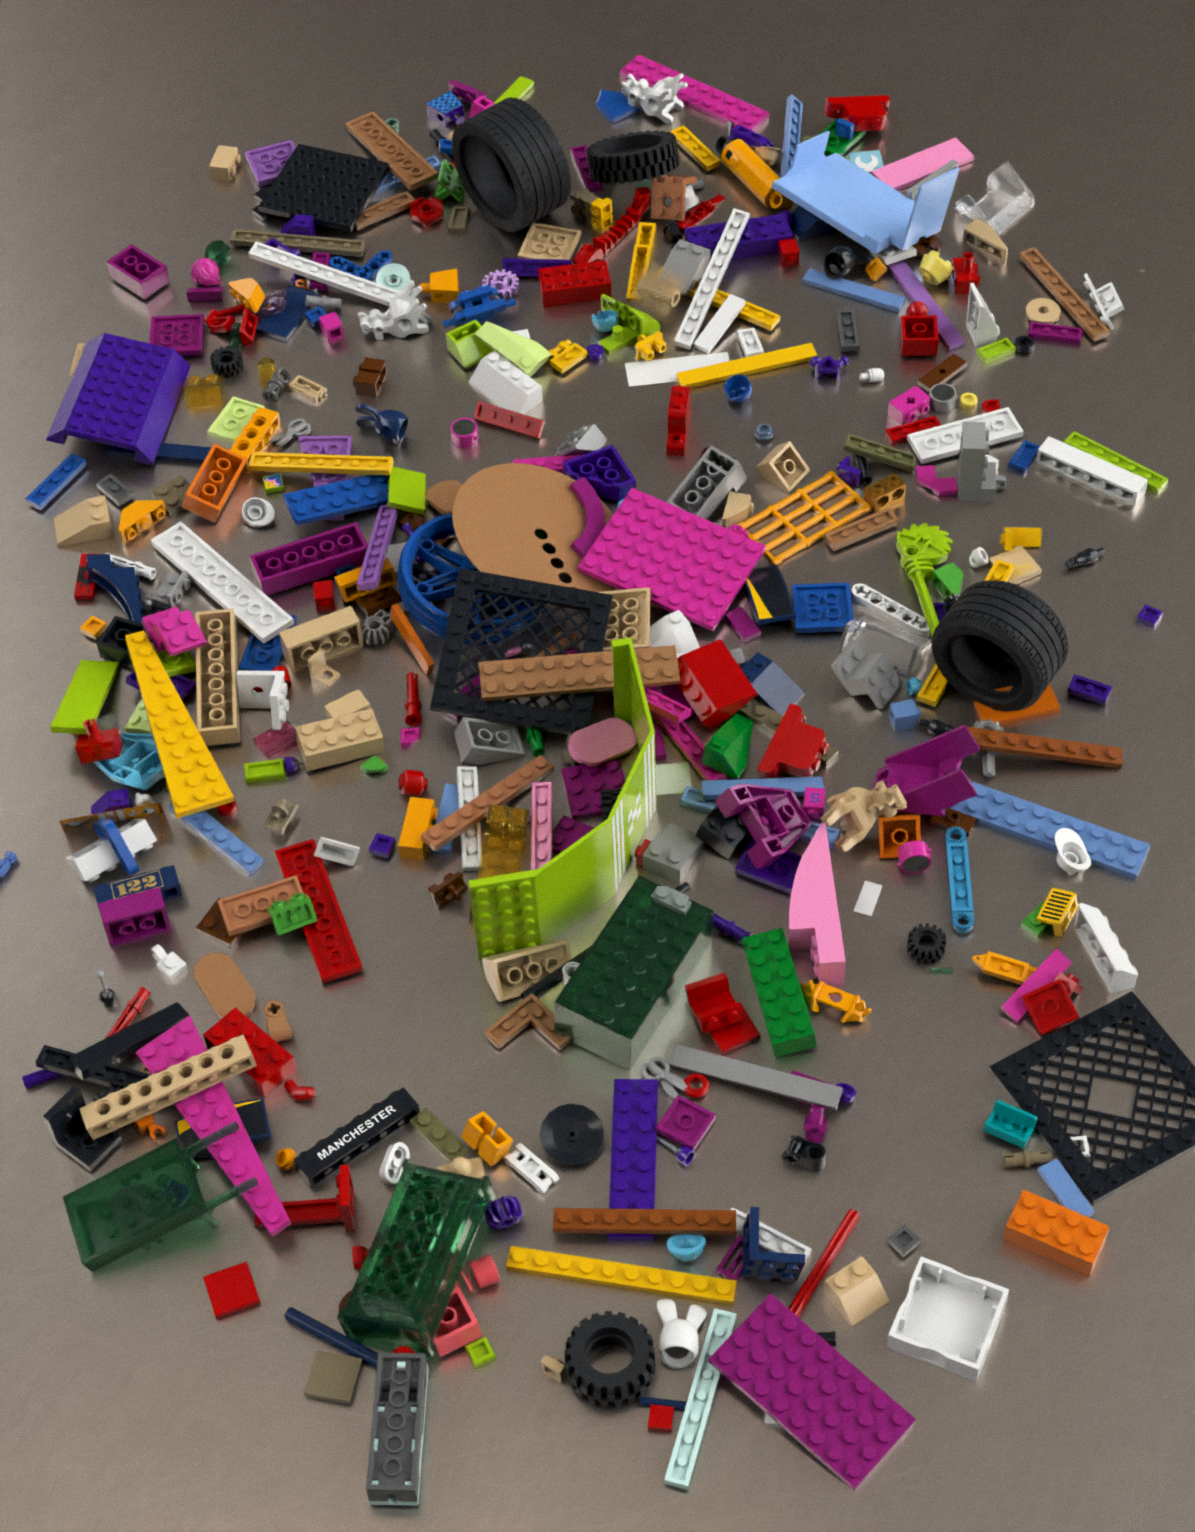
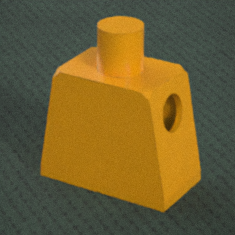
M457 268L431 273L430 283H420L422 288L420 293H431V301L433 303H450L457 300L459 295Z

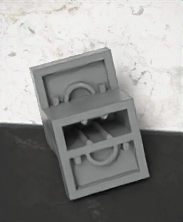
M856 640L850 641L830 666L851 696L868 694L877 709L884 708L903 683L883 653L866 655Z

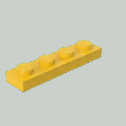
M684 125L670 131L676 136L677 144L706 171L721 165V160Z

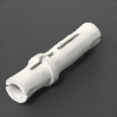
M110 554L111 562H114L115 567H134L135 575H140L150 580L155 578V568L143 565L139 561L133 562Z

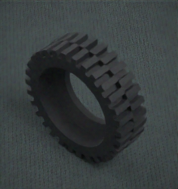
M637 131V133L630 132L626 135L620 134L617 137L612 136L610 139L605 138L603 141H597L586 150L590 178L595 182H603L604 184L610 182L611 184H616L617 182L619 184H624L625 182L633 183L634 181H643V179L649 180L652 177L657 178L660 175L667 174V172H672L673 169H677L680 164L676 136L671 132L665 133V131Z

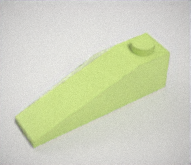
M488 321L475 333L488 347L498 352L530 378L551 356V353L538 342Z

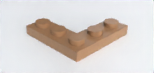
M532 993L484 1031V1036L498 1050L530 1024L559 1051L576 1038L575 1033Z

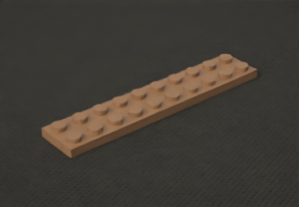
M675 645L634 649L643 687L680 684ZM612 651L479 662L482 700L491 701L613 690Z

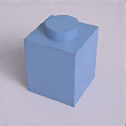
M913 699L890 703L889 718L894 731L918 726V718H921L920 708L915 706Z

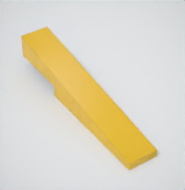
M639 222L626 301H634L636 297L639 298L635 296L637 294V287L631 286L638 285L639 279H641L643 274V267L644 275L645 270L649 272V263L651 264L657 232L656 223Z

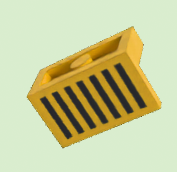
M1052 887L1036 920L1053 925L1054 936L1063 938L1078 907L1076 893Z

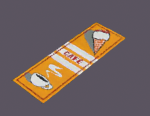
M154 803L59 820L63 831L90 827L93 822L101 818L118 822L163 814L164 811L161 803Z

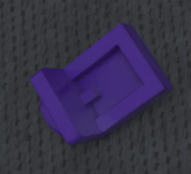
M847 456L837 466L838 477L847 485L857 488L861 482V470L850 466L851 458Z

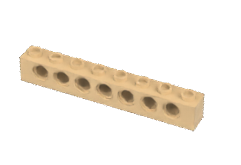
M241 1035L219 1046H214L199 1055L192 1056L177 1065H172L157 1074H152L137 1083H132L124 1089L110 1093L95 1102H90L86 1106L79 1108L88 1133L95 1140L256 1067L257 1064L244 1035Z

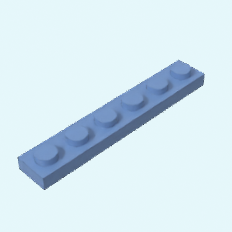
M171 803V804L168 805V806H169V810H170L173 814H175L174 809H173V805H172V803ZM206 811L180 818L247 875L251 876L265 865V861L261 856Z

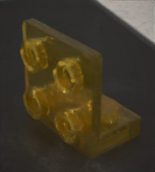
M209 374L203 378H200L199 375L190 376L184 384L186 407L222 404L220 386L222 376H218V374Z

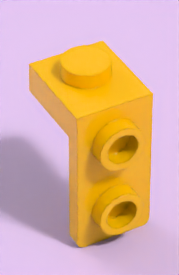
M1003 527V534H1000V545H1003L1005 551H1012L1013 547L1019 545L1023 547H1040L1042 529L1036 527Z

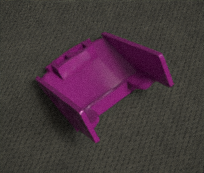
M966 725L957 727L887 757L884 760L886 763L885 767L879 768L877 771L873 789L879 781H884L887 788L896 784L907 802V808L903 810L898 809V812L945 816V808H951L957 803L977 795V791L964 771L959 768L962 764V758L980 751V746Z

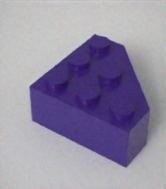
M614 445L563 462V474L576 481L584 477L594 488L598 497L619 502L627 496L631 488L636 489V480Z

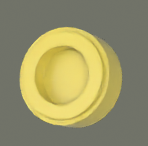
M964 393L959 398V405L965 410H972L977 406L978 398L973 393Z

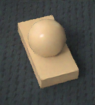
M457 1157L450 1164L437 1166L442 1189L486 1180L481 1157L473 1159Z

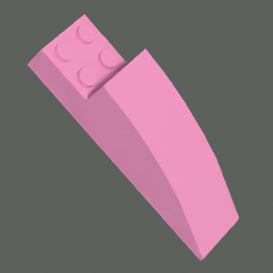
M821 823L800 860L794 878L789 907L788 947L790 953L810 952L811 961L814 963L812 967L813 978L817 979L818 983L823 981L829 986L844 985L846 960L826 824Z

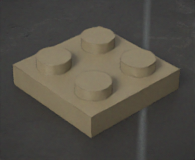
M180 475L150 492L154 500H163L165 502L167 514L169 517H172L185 510L182 508V503L191 484Z

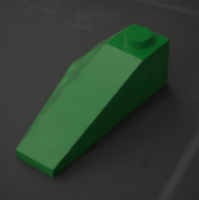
M735 713L712 736L705 746L702 764L734 779H738L747 765L754 721Z

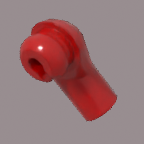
M292 1079L284 1084V1087L295 1101H307L315 1097L316 1092L313 1087H298Z

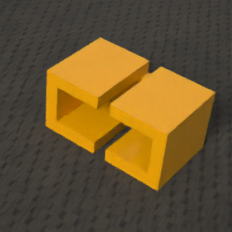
M482 1111L468 1119L461 1137L474 1150L479 1149L478 1154L490 1166H493L503 1160V1157L509 1152L513 1139L501 1127L497 1128L492 1139L497 1123Z

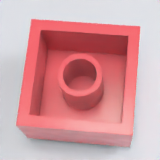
M460 1287L417 1307L421 1320L440 1358L482 1337L478 1322Z

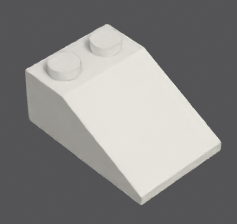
M970 283L966 324L976 347L996 342L997 336L1000 335V329L995 324L994 314L990 313L975 284Z

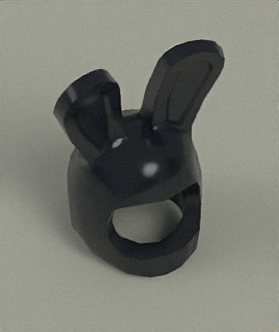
M840 245L826 253L823 262L824 272L831 279H839L848 274L856 265H869L871 260L865 255L855 254L847 246ZM830 264L837 268L841 273H833L830 269Z

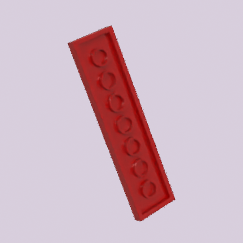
M311 839L275 850V855L284 879L297 875L303 893L307 894L311 899L318 921L305 925L302 929L321 981L326 983L363 971V967L323 861L320 857L314 856L317 846L315 840Z

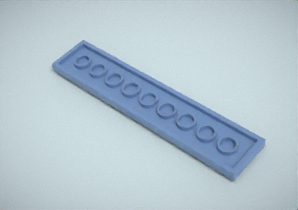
M972 781L970 782L977 791V795L959 802L950 808L975 817L978 824L1058 852L1054 840L1055 833L1062 828L1071 829L1082 839L1091 859V864L1135 880L1150 849V844Z

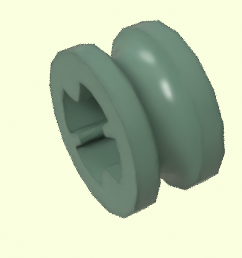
M389 118L385 120V123L396 133L400 130L398 119Z

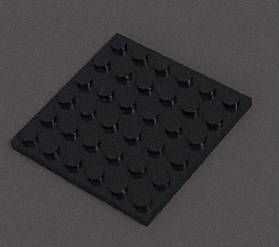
M298 144L258 205L259 212L291 219L295 215L313 216L314 224L351 232L388 173L389 163Z

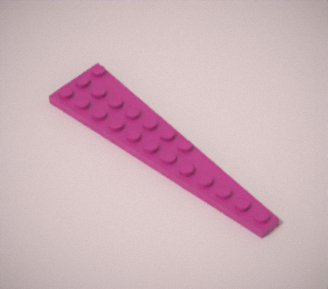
M189 1015L136 1051V1054L152 1075L166 1070L172 1065L186 1061L192 1056L199 1055L207 1051ZM223 1082L174 1103V1106L271 1236L274 1237L292 1224Z

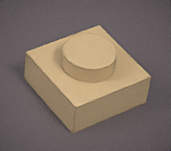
M544 1355L540 1361L541 1372L562 1383L566 1377L564 1363L557 1357L551 1358Z

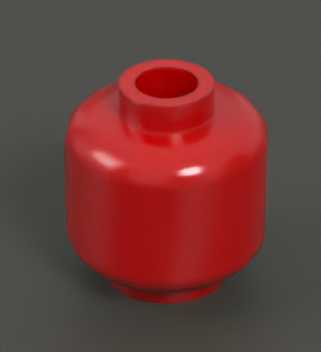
M405 770L403 774H399L398 790H401L403 795L419 797L422 795L423 790H427L428 779L424 778L422 771Z

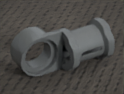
M280 368L273 373L268 382V388L262 393L263 398L267 402L275 403L278 400L279 392L290 381L291 376L286 369ZM279 373L284 376V381L280 379Z

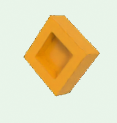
M875 257L865 268L867 274L875 282L888 270L878 257Z
M91 615L80 627L81 633L97 640L108 625L107 622Z

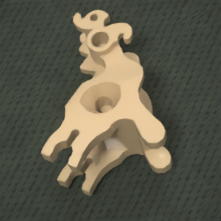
M879 781L875 784L876 786L873 790L852 787L827 800L831 808L820 818L822 823H827L828 826H831L841 816L845 818L840 823L843 831L847 832L834 843L838 849L841 848L843 852H846L862 841L880 815L884 814L886 818H891L896 815L898 809L903 810L907 808V802L896 784L887 788L884 781Z

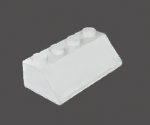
M496 351L481 359L469 380L472 386L499 407L525 414L543 402L542 386Z
M135 818L118 828L133 858L135 857L134 853L153 847L152 843L157 841L146 819ZM98 839L65 858L82 881L89 882L100 877L99 874L105 870L107 872L114 870L118 867L117 863L120 862L109 840Z
M1084 903L1078 904L1074 930L1111 995L1135 987L1138 977L1137 969L1129 962L1128 954L1125 949L1121 948L1116 933L1111 931L1107 917L1103 916L1098 908Z

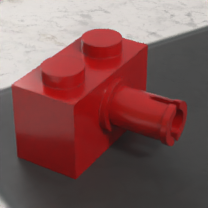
M965 252L963 257L952 258V278L956 294H969L970 283H974L976 288L980 286V275H977L978 265L974 263V254L972 252Z
M90 719L86 720L83 725L87 734H80L75 746L81 764L120 757L123 743L118 729L113 728L99 731L95 719H91L92 723Z

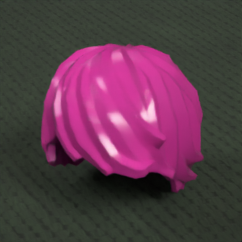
M200 258L192 264L190 273L195 284L199 285L201 283L207 287L220 284V280H218L220 279L219 268L215 261L210 258Z

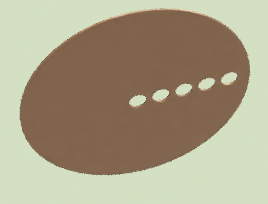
M507 463L494 465L475 473L464 482L457 492L452 509L453 528L460 547L478 571L593 592L614 591L616 589L578 571V565L583 559L570 546L585 530L586 512L577 496L569 488L571 483L576 480L560 472L537 465ZM600 499L605 514L606 526L614 514ZM541 529L545 531L547 538L539 539L534 533L535 530ZM544 544L552 545L555 548V553H546L542 546ZM551 559L561 560L563 568L553 567L550 562ZM559 574H568L572 581L570 583L562 582L559 579Z

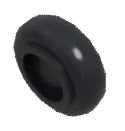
M1019 336L1015 339L1014 346L1019 353L1027 354L1035 349L1036 343L1029 336Z

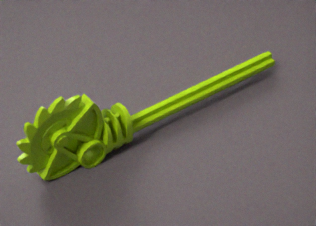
M923 523L917 527L916 524H912L910 530L903 528L902 532L898 531L896 548L901 555L900 565L905 569L909 582L914 584L931 636H933L939 621L925 582L933 580V565L941 564L947 560L948 553H951L949 545H952L953 541L948 538V532L939 530L940 526L927 527L928 524Z

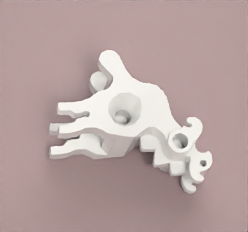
M683 73L678 74L676 77L669 76L659 80L652 88L648 86L647 80L640 79L637 82L632 74H628V81L621 83L623 86L621 92L628 94V104L630 106H635V101H637L648 116H656L666 124H671L674 119L669 114L670 110L675 108L681 111L684 107L683 102L677 98L676 94L680 89L686 88L688 84L687 82H679L684 76Z
M410 280L402 290L397 291L389 303V309L385 313H380L378 309L371 310L369 316L364 312H359L358 317H360L362 332L364 334H368L370 331L374 332L377 340H382L384 338L383 333L385 332L398 338H404L412 333H428V325L419 324L418 322L420 314L427 308L425 303L418 306L419 300L415 298L422 291V288L420 286L413 288L415 286L414 281Z

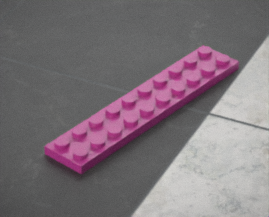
M637 55L620 70V77L628 80L627 75L632 74L637 82L640 79H645L648 82V86L652 88L659 80L669 76L676 77L680 73L641 55ZM684 75L679 80V82H687L688 86L678 91L676 94L677 98L685 106L726 124L730 121L732 127L741 125L755 132L769 119V112Z

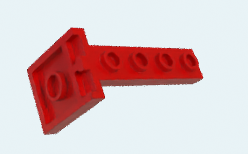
M340 1165V1174H336V1187L338 1188L336 1198L281 1202L292 1223L289 1226L344 1222L346 1232L355 1231V1190L349 1165ZM255 1214V1228H265Z

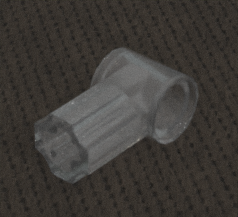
M114 712L97 718L96 724L99 731L117 728L120 737H122Z

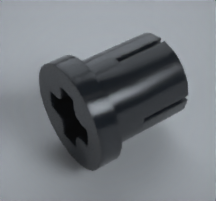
M669 221L663 226L662 231L667 235L672 244H677L680 239L682 240L683 236L676 221Z

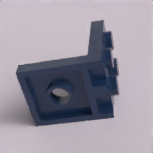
M759 1207L749 1208L743 1223L742 1276L758 1277L759 1280L763 1281L781 1279L783 1282H793L798 1280L805 1265V1254L759 1251Z

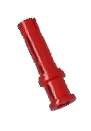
M414 672L406 674L407 701L404 708L407 715L405 716V722L410 726H417L423 721L420 714L422 703L419 701L418 674L415 673L414 678Z

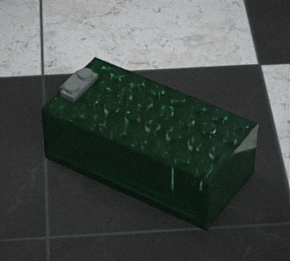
M639 875L555 1000L554 1032L563 1037H570V1042L630 1071L711 944L714 911L690 900L689 896L666 885L661 886Z

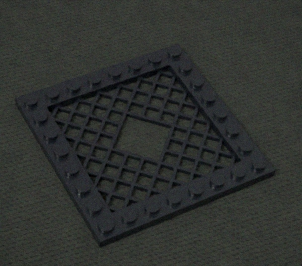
M459 568L430 710L567 735L588 727L595 692L575 693L573 704L567 698L571 694H560L561 696L554 701L550 696H545L549 704L543 708L536 701L543 696L529 697L530 700L524 704H521L517 698L505 699L504 701H484L477 691L481 689V684L474 687L470 679L477 675L480 677L479 669L473 662L481 657L484 661H489L485 655L491 651H494L498 656L494 661L505 660L496 648L525 630L529 631L547 656L567 655L566 651L572 647L578 653L602 652L613 595ZM488 594H490V595H495V596H499V597L496 598V599H494V600H492L491 597H490ZM485 596L489 603L481 607L476 600ZM508 598L518 599V600H517L516 602H514V603H511ZM504 599L509 606L500 610L495 603ZM527 601L537 604L531 607ZM523 602L528 609L520 614L515 606ZM474 603L478 610L471 613L472 604ZM547 605H552V606H557V607H555L554 609H552V610L550 611V609L547 607ZM493 606L497 613L489 617L484 610ZM543 606L547 613L539 617L534 610ZM566 608L575 609V611L569 614ZM512 609L516 617L508 621L504 613ZM561 609L566 616L558 621L553 613ZM531 612L536 620L527 624L523 617ZM481 613L486 620L477 624L473 617ZM581 613L585 620L577 624L573 616ZM500 616L505 623L497 628L492 620ZM550 616L555 623L547 628L542 620ZM569 619L574 627L566 631L561 624ZM470 620L475 627L467 631ZM520 620L524 627L516 631L511 624ZM489 623L494 630L485 634L481 627ZM539 623L544 630L535 634L530 627ZM588 623L585 634L580 627ZM508 626L513 634L505 638L500 631ZM558 626L563 634L555 638L550 630ZM478 630L482 637L474 642L469 634ZM578 630L582 637L574 641L569 634ZM497 633L501 641L493 645L489 637ZM547 633L551 641L543 645L539 637ZM566 636L571 644L562 648L558 641ZM466 637L471 644L463 648ZM485 640L490 648L482 652L477 645ZM584 641L583 651L577 645ZM555 644L560 651L551 655L546 648ZM474 647L478 655L470 659L466 651ZM463 655L467 662L460 665L461 657ZM471 665L475 672L466 676L462 669ZM459 672L464 679L456 683ZM467 682L471 690L463 694L458 687ZM475 693V694L477 695V697H475V696H469V695ZM564 699L569 707L560 711L556 704ZM511 700H514V701L516 702V704H514V703H509V702H510ZM533 703L536 707H531L528 705ZM550 707H553L556 711H554V710H548V709H549Z
M1133 991L989 1066L988 1072L1016 1108L1038 1117L1034 1131L1053 1156L1059 1160L1092 1206L1195 1149V1119L1184 1116L1185 1108L1195 1110V1105L1186 1103L1188 1095L1195 1104V1066ZM1115 1027L1114 1034L1106 1032L1107 1030ZM1118 1028L1131 1029L1130 1037L1117 1035ZM1134 1031L1142 1040L1133 1038ZM1098 1036L1097 1043L1087 1042ZM1101 1036L1112 1038V1047L1101 1045ZM1116 1040L1129 1042L1127 1050L1115 1048ZM1132 1043L1144 1045L1143 1053L1130 1051ZM1080 1045L1079 1053L1070 1051ZM1083 1046L1095 1048L1094 1056L1082 1054ZM1147 1046L1155 1056L1146 1054ZM1098 1050L1110 1051V1059L1097 1057ZM1114 1052L1126 1055L1125 1063L1114 1061ZM1062 1055L1061 1063L1051 1061ZM1065 1055L1076 1057V1066L1065 1064ZM1129 1056L1142 1058L1141 1066L1128 1064ZM1145 1059L1157 1061L1156 1069L1144 1067ZM1080 1060L1093 1061L1092 1069L1079 1067ZM1096 1062L1108 1064L1107 1072L1095 1070ZM1160 1063H1162V1065L1167 1069L1168 1072L1159 1070ZM1044 1065L1043 1072L1034 1071V1069ZM1047 1065L1060 1067L1058 1075L1046 1073ZM1111 1066L1123 1067V1076L1110 1073ZM1062 1069L1074 1070V1079L1062 1077ZM1127 1069L1139 1071L1138 1079L1126 1077ZM1078 1072L1090 1074L1089 1082L1077 1080ZM1142 1073L1155 1074L1154 1082L1141 1080ZM1029 1075L1041 1077L1040 1085L1028 1083ZM1094 1075L1137 1084L1131 1119L1087 1109ZM1158 1075L1170 1077V1085L1158 1084ZM1044 1079L1057 1080L1056 1088L1043 1086ZM1174 1079L1181 1088L1173 1087ZM1060 1081L1071 1083V1092L1060 1090ZM1075 1085L1088 1087L1087 1095L1074 1093ZM1140 1085L1153 1087L1152 1095L1139 1093ZM1156 1088L1167 1090V1099L1156 1097ZM1033 1089L1039 1090L1038 1096L1033 1091ZM1042 1091L1054 1093L1053 1102L1040 1099ZM1172 1092L1184 1094L1183 1102L1171 1100ZM1057 1094L1070 1097L1069 1105L1056 1103ZM1073 1098L1086 1100L1084 1108L1072 1106ZM1138 1098L1150 1100L1149 1109L1138 1107ZM1154 1101L1166 1104L1165 1112L1152 1110ZM1045 1105L1052 1107L1051 1113ZM1169 1105L1182 1107L1181 1116L1168 1113ZM1055 1107L1067 1110L1066 1118L1053 1116ZM1070 1111L1083 1113L1082 1122L1069 1119ZM1136 1111L1147 1113V1122L1135 1120ZM1086 1114L1099 1117L1097 1125L1085 1123ZM1151 1115L1164 1117L1163 1125L1150 1123ZM1102 1118L1114 1120L1113 1129L1101 1126ZM1167 1118L1180 1120L1179 1129L1167 1127ZM1183 1121L1190 1123V1124H1188V1125L1182 1127V1126H1183ZM1058 1122L1065 1123L1064 1129ZM1117 1122L1130 1123L1129 1132L1117 1130ZM1068 1124L1080 1126L1079 1135L1067 1133ZM1133 1124L1146 1127L1145 1135L1132 1133ZM1084 1128L1096 1130L1095 1139L1087 1137L1089 1143H1094L1092 1152L1089 1151V1155H1091L1090 1162L1082 1154L1085 1150H1080L1081 1140L1078 1141L1076 1146L1070 1138L1082 1136ZM1149 1128L1162 1130L1161 1138L1149 1137ZM1099 1131L1112 1133L1111 1142L1099 1140ZM1165 1131L1171 1132L1170 1135L1164 1137ZM1115 1134L1128 1137L1127 1144L1114 1143ZM1131 1138L1144 1140L1142 1149L1131 1147ZM1147 1141L1153 1142V1144L1146 1147ZM1097 1144L1109 1147L1108 1155L1096 1153ZM1113 1148L1125 1150L1124 1159L1112 1157ZM1129 1151H1130V1152H1135V1154H1133L1132 1156L1128 1157ZM1094 1158L1107 1160L1106 1169L1093 1167ZM1110 1161L1117 1163L1109 1168Z

